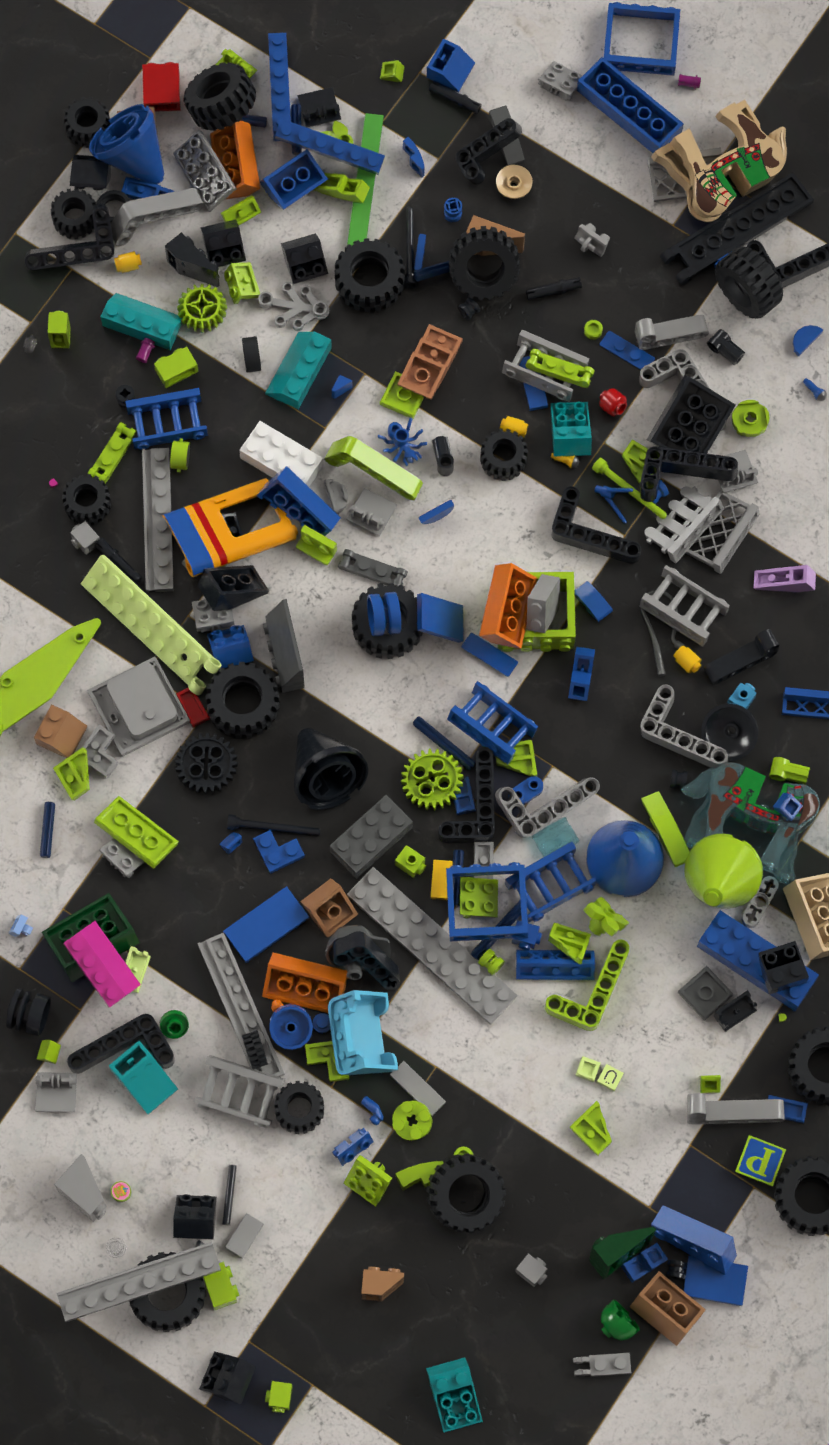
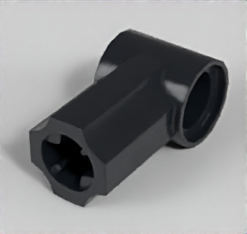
M719 329L707 341V346L714 353H720L733 365L738 364L745 355V352L733 343L728 333L722 329Z
M438 436L432 439L437 471L442 476H449L454 471V458L451 453L448 437ZM442 463H449L450 465H449V466H442L441 464H442Z

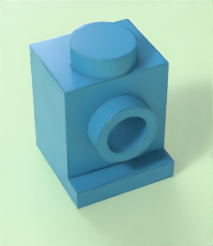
M740 683L727 703L738 704L748 709L756 697L755 688L749 683H745V685ZM743 693L747 697H741L740 694Z

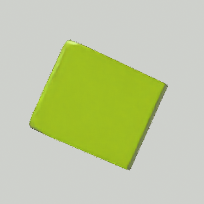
M398 60L383 62L380 79L402 82L404 65Z

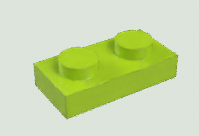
M251 195L223 211L221 216L224 222L237 220L238 225H241L260 214L261 211L254 196Z

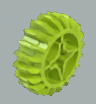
M202 283L199 288L194 284L193 290L187 288V293L182 292V298L178 300V304H180L177 306L178 316L182 318L183 324L187 323L188 329L193 327L195 332L198 328L201 329L202 333L205 328L211 331V326L217 329L218 323L222 324L223 318L226 317V299L222 298L223 293L218 292L216 287L211 290L210 284L206 288ZM202 303L204 306L203 313H201ZM190 313L199 316V318L193 317Z

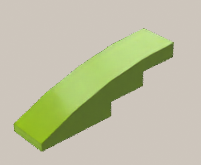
M658 791L641 798L642 804L650 816V821L658 833L659 840L674 867L685 864L689 849L660 792Z

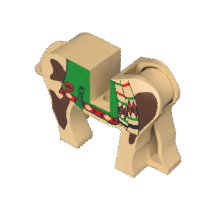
M745 99L737 104L735 102L720 110L715 116L719 122L726 125L735 134L738 140V148L724 153L709 165H706L689 128L675 136L670 143L656 150L651 156L653 161L662 165L669 175L684 188L687 195L688 209L700 221L713 222L718 219L737 196L726 179L727 175L730 176L743 197L766 186L782 170L787 156L786 128L783 126L779 127L767 136L761 130L758 119Z

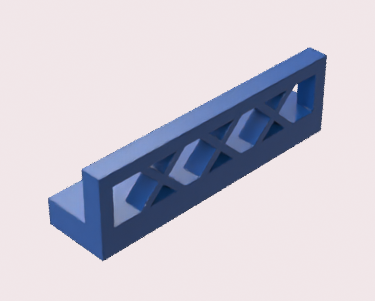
M785 687L782 715L829 719V714L823 709L829 705V691ZM787 701H795L799 707L795 711L786 710ZM808 703H814L818 709L815 712H808L804 706Z
M516 950V979L595 980L594 951L586 950L584 958L590 959H583L582 964H578L561 950ZM520 957H529V959H520Z

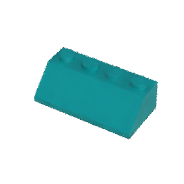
M115 293L107 301L101 314L102 326L140 340H144V338L151 339L155 342L154 345L170 351L183 324L182 318L177 314Z
M298 332L265 395L299 410L332 349L331 339L317 332Z

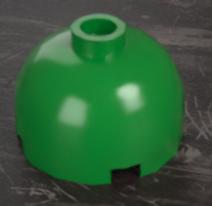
M612 1300L602 1311L601 1323L604 1326L602 1331L608 1338L612 1336L617 1340H627L640 1331V1328L635 1320H631L628 1315L630 1313L616 1300Z

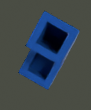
M576 647L568 698L587 701L595 649Z

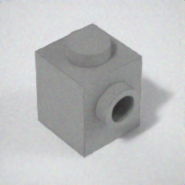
M86 521L75 525L70 532L71 542L76 549L80 548L86 555L96 548L95 544L100 540L99 536Z
M529 1253L515 1271L533 1287L537 1283L541 1285L547 1278L545 1274L547 1272L546 1263L539 1257L535 1259Z

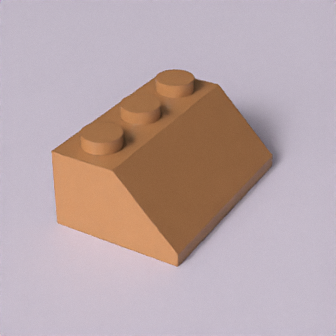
M658 1271L630 1306L632 1310L676 1346L706 1311V1309L660 1271Z

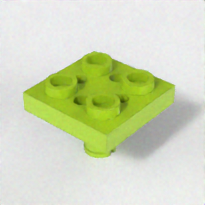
M359 1155L343 1184L376 1207L390 1184L392 1177L384 1172L385 1167L383 1164L378 1168L380 1162L372 1164Z

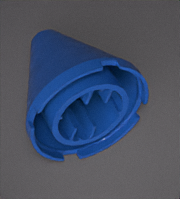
M137 104L124 109L108 120L111 123L109 127L104 131L100 128L95 133L90 142L89 150L96 159L147 183L159 184L163 181L165 173L154 114L148 106L145 108L143 104Z
M621 820L603 826L594 834L588 845L586 864L591 878L595 877L596 885L603 891L611 895L613 893L624 897H632L646 892L657 882L664 865V852L659 839L649 828L638 822Z

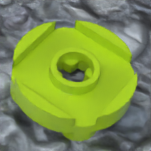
M756 400L742 401L732 413V425L738 435L756 437L766 431L770 418L769 412L765 406L763 407ZM748 415H751L756 420L749 422L746 418H748Z
M418 1101L403 1102L396 1108L392 1118V1125L396 1133L403 1139L411 1141L425 1137L430 1132L433 1123L428 1107ZM415 1115V1120L418 1122L410 1126L407 1119Z

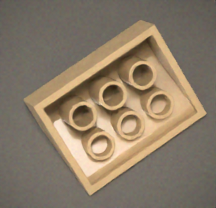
M829 873L796 879L785 886L783 891L810 960L829 956Z

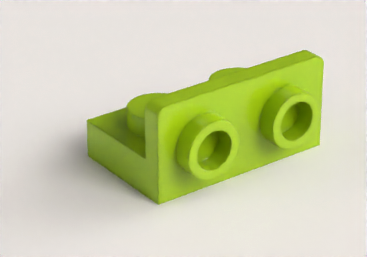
M251 262L231 263L224 272V278L228 284L229 294L233 303L238 304L241 299L258 298L260 291Z
M304 525L301 529V538L296 544V549L324 565H328L337 552V543Z

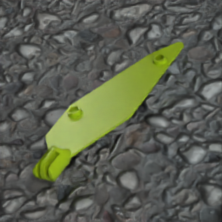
M95 618L71 627L3 673L0 678V736L6 729L52 699L100 627V619Z

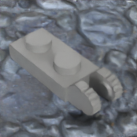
M630 1353L589 1355V1357L573 1358V1363H589L590 1370L578 1369L574 1371L575 1376L590 1375V1377L631 1374Z

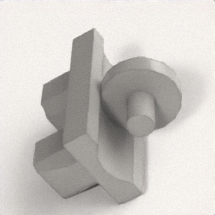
M591 223L586 226L581 224L575 236V239L582 244L581 251L586 252L589 249L601 257L606 250L610 237L605 233L600 236L596 234V228Z

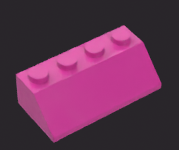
M96 921L63 943L108 1008L141 985Z

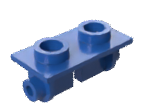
M364 1128L358 1129L348 1137L352 1143L348 1144L344 1140L334 1147L335 1150L332 1153L338 1158L342 1166L351 1162L356 1155L369 1148L374 1142L369 1132Z

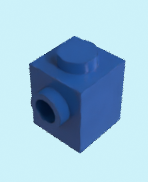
M517 920L516 926H522V921ZM528 923V938H513L512 944L519 945L518 947L523 950L534 949L535 944H540L542 933H539L540 926Z

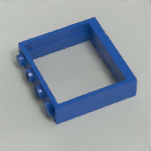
M620 2L609 3L604 59L619 71L674 76L681 9L674 7L662 8L655 5H629ZM613 15L674 21L671 60L610 55Z
M512 862L505 866L493 863L481 867L480 864H473L470 867L464 868L460 865L446 868L450 942L528 938L525 865ZM519 874L522 926L455 929L453 877Z

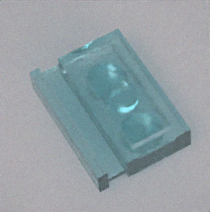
M566 817L543 828L532 836L543 857L570 842H573L574 845L579 843V839Z

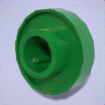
M178 1010L164 1013L159 1022L163 1035L171 1039L184 1036L189 1028L187 1016Z

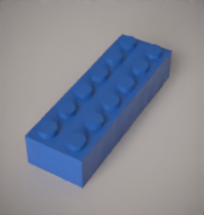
M603 57L578 80L577 92L650 152L654 153L670 143L675 136L682 133L684 123Z
M720 910L700 938L697 947L768 993L762 976L758 953L776 946ZM805 966L809 976L807 983L770 994L793 1011L797 1010L819 974Z

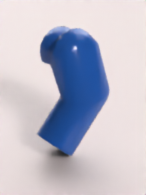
M364 1097L361 1104L372 1112L373 1116L370 1117V1121L374 1125H379L380 1121L382 1122L384 1118L379 1105L369 1097Z

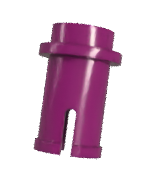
M680 74L678 86L693 87L696 90V88H700L701 77H698V75L694 77Z
M144 338L141 341L142 345L136 359L142 363H147L151 350L155 348V342Z

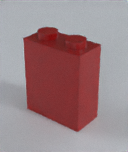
M179 63L143 64V105L145 108L146 106L155 107V112L181 111Z

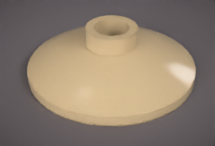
M509 165L499 171L496 177V186L498 191L507 198H522L532 188V176L522 166Z

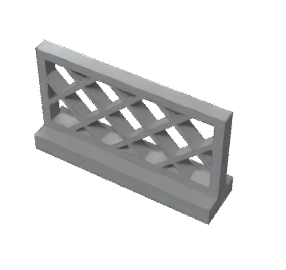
M721 147L700 150L706 165L722 155ZM649 156L647 165L650 172L654 202L687 198L686 191L679 194L673 190L677 182L671 188L663 182L669 173L662 165L653 161L651 156ZM655 169H661L666 173L661 180L654 176ZM660 184L669 190L664 196H657V188Z
M722 490L718 492L716 497L719 499L723 497L729 500L730 505L723 506V511L731 509L733 516L722 519L720 513V520L713 521L709 526L710 535L697 539L696 542H699L701 549L696 551L689 549L686 554L713 567L714 571L720 574L760 515L759 506L753 503L749 505L726 492L723 493ZM741 506L746 509L743 514L735 516L733 508ZM735 521L733 529L725 530L724 523ZM722 524L723 531L713 534L711 526ZM725 535L726 541L723 544L716 545L714 538ZM712 539L714 546L703 549L701 541ZM715 550L716 556L713 561L705 557V552Z

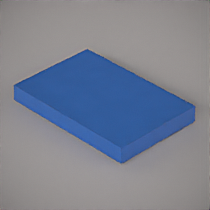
M424 593L417 594V631L457 643L463 642V605Z
M688 1256L683 1289L687 1295L696 1299L743 1306L748 1272L747 1265L733 1263L727 1274L724 1275L693 1256Z

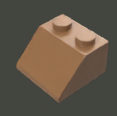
M51 704L34 736L36 745L68 758L74 754L87 729V725L69 712Z
M331 878L300 901L308 915L327 938L358 915L342 887Z

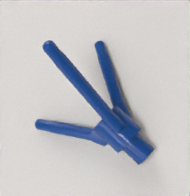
M597 485L595 492L605 497V500L611 505L624 524L627 523L612 499L615 493L633 492V489Z

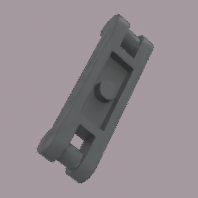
M349 549L344 550L342 554L344 557L338 564L339 569L389 586V583H394L395 587L403 586L402 581L407 576V570L362 556ZM350 560L355 561L354 566L349 564ZM392 574L396 575L395 579H390Z

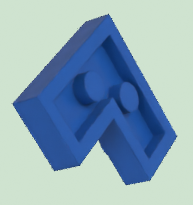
M271 830L253 838L270 874L305 857L297 839L278 846Z

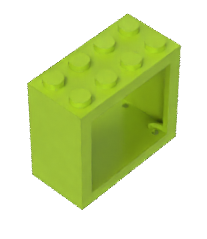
M528 572L537 577V581L542 574L560 577V592H567V628L563 630H547L546 633L525 630L521 651L529 652L532 649H540V651L548 652L551 649H559V651L565 652L574 649L576 637L574 572ZM498 645V649L504 652H511L517 649Z

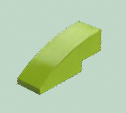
M324 173L328 180L313 189L334 198L363 203L370 187L363 180L349 179L344 174Z
M443 1161L427 1162L408 1167L395 1173V1177L403 1191L420 1181L423 1187L426 1188L431 1182L429 1181L430 1175H434L436 1172L434 1169L437 1165L441 1166Z

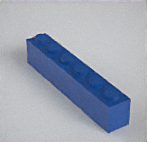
M268 33L273 140L280 141L275 139L280 119L291 122L286 33Z
M280 119L275 134V139L308 149L311 152L379 175L385 155L284 119Z

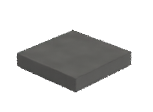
M708 966L703 968L678 991L680 996L704 1021L733 996V993Z

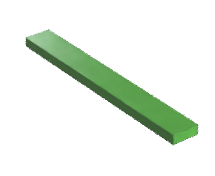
M365 114L361 147L379 153L384 115ZM359 168L356 179L363 180L370 189L363 203L353 202L347 245L350 244L351 246L354 245V241L359 240L363 242L367 238L376 174Z

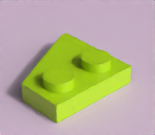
M632 439L623 452L622 457L640 484L648 448Z
M532 740L519 741L513 749L516 752L508 765L495 756L496 765L531 777H537Z
M82 747L53 768L71 800L74 801L90 790L87 750Z
M554 923L548 941L575 962L582 964L591 934Z
M598 1101L570 1126V1129L597 1156L612 1143Z

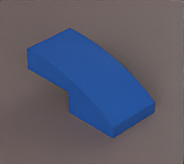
M407 137L403 140V150L410 156V167L422 178L425 176L422 156L414 142Z
M586 581L574 590L575 597L598 622L613 611L608 602L589 581Z
M655 1243L624 1263L621 1267L633 1283L666 1262L668 1258L658 1243Z

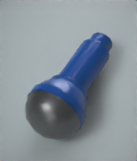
M805 378L803 383L813 392L815 399L818 401L825 400L827 396L826 391L818 388L811 380Z

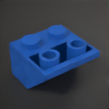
M443 39L427 66V78L459 93L475 62L460 46Z
M234 625L229 629L214 630L207 634L212 656L220 661L221 668H227L228 664L231 663L235 666L239 665V662L247 663L254 661L244 625Z

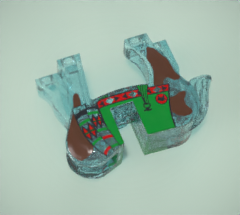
M730 762L719 767L710 768L682 788L683 794L694 799H699L706 794V799L694 813L684 838L687 847L692 848L698 841L703 839L704 834L705 837L713 834H723V824L731 816L749 828L774 835L761 858L763 870L773 873L777 881L786 885L794 881L796 877L794 873V860L797 855L798 835L814 822L820 808L818 795L811 787L804 784L784 783L779 798L783 793H791L803 805L792 821L775 809L774 811L770 810V807L767 805L756 804L766 776L738 763Z

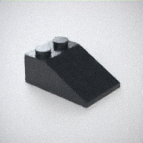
M253 565L204 568L198 583L199 589L213 611L233 609L269 592Z

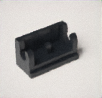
M748 990L715 1012L714 1018L724 1032L757 1011V1003L751 1000V994Z

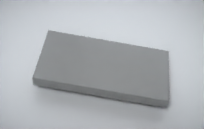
M198 130L173 152L192 186L197 189L208 211H212L237 189L202 131Z

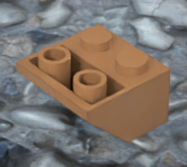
M368 1267V1270L364 1269L362 1300L383 1301L404 1283V1273H401L400 1269L389 1268L388 1271H380L379 1267Z

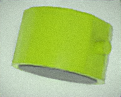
M182 438L179 441H173L170 458L171 469H177V472L187 470L190 442H184Z

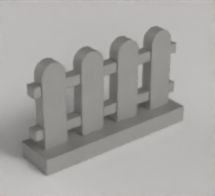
M695 486L693 488L683 487L680 490L683 499L680 502L672 500L668 504L671 513L665 519L657 516L656 520L659 526L656 529L648 527L644 531L647 543L651 545L654 542L662 548L661 551L664 554L668 552L670 560L674 563H677L724 510L719 498H712L709 495L706 498L698 493V488ZM690 502L698 508L693 511L685 505ZM676 515L685 520L683 525L674 520ZM666 529L674 535L669 538L661 532Z

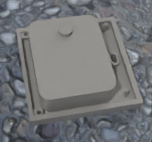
M156 657L87 690L107 730L116 736L113 741L122 757L190 723V719Z

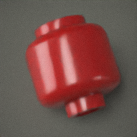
M611 388L601 393L599 405L601 409L611 416L621 415L627 408V398L618 390Z

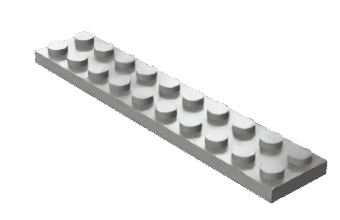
M374 867L347 893V897L490 1025L517 997V994L494 974L492 976L488 973L486 967L480 966L478 960L457 941L450 942V936L443 928Z

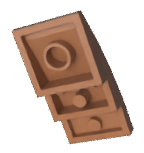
M429 324L423 338L420 339L415 351L412 353L397 385L432 399L463 342V338Z

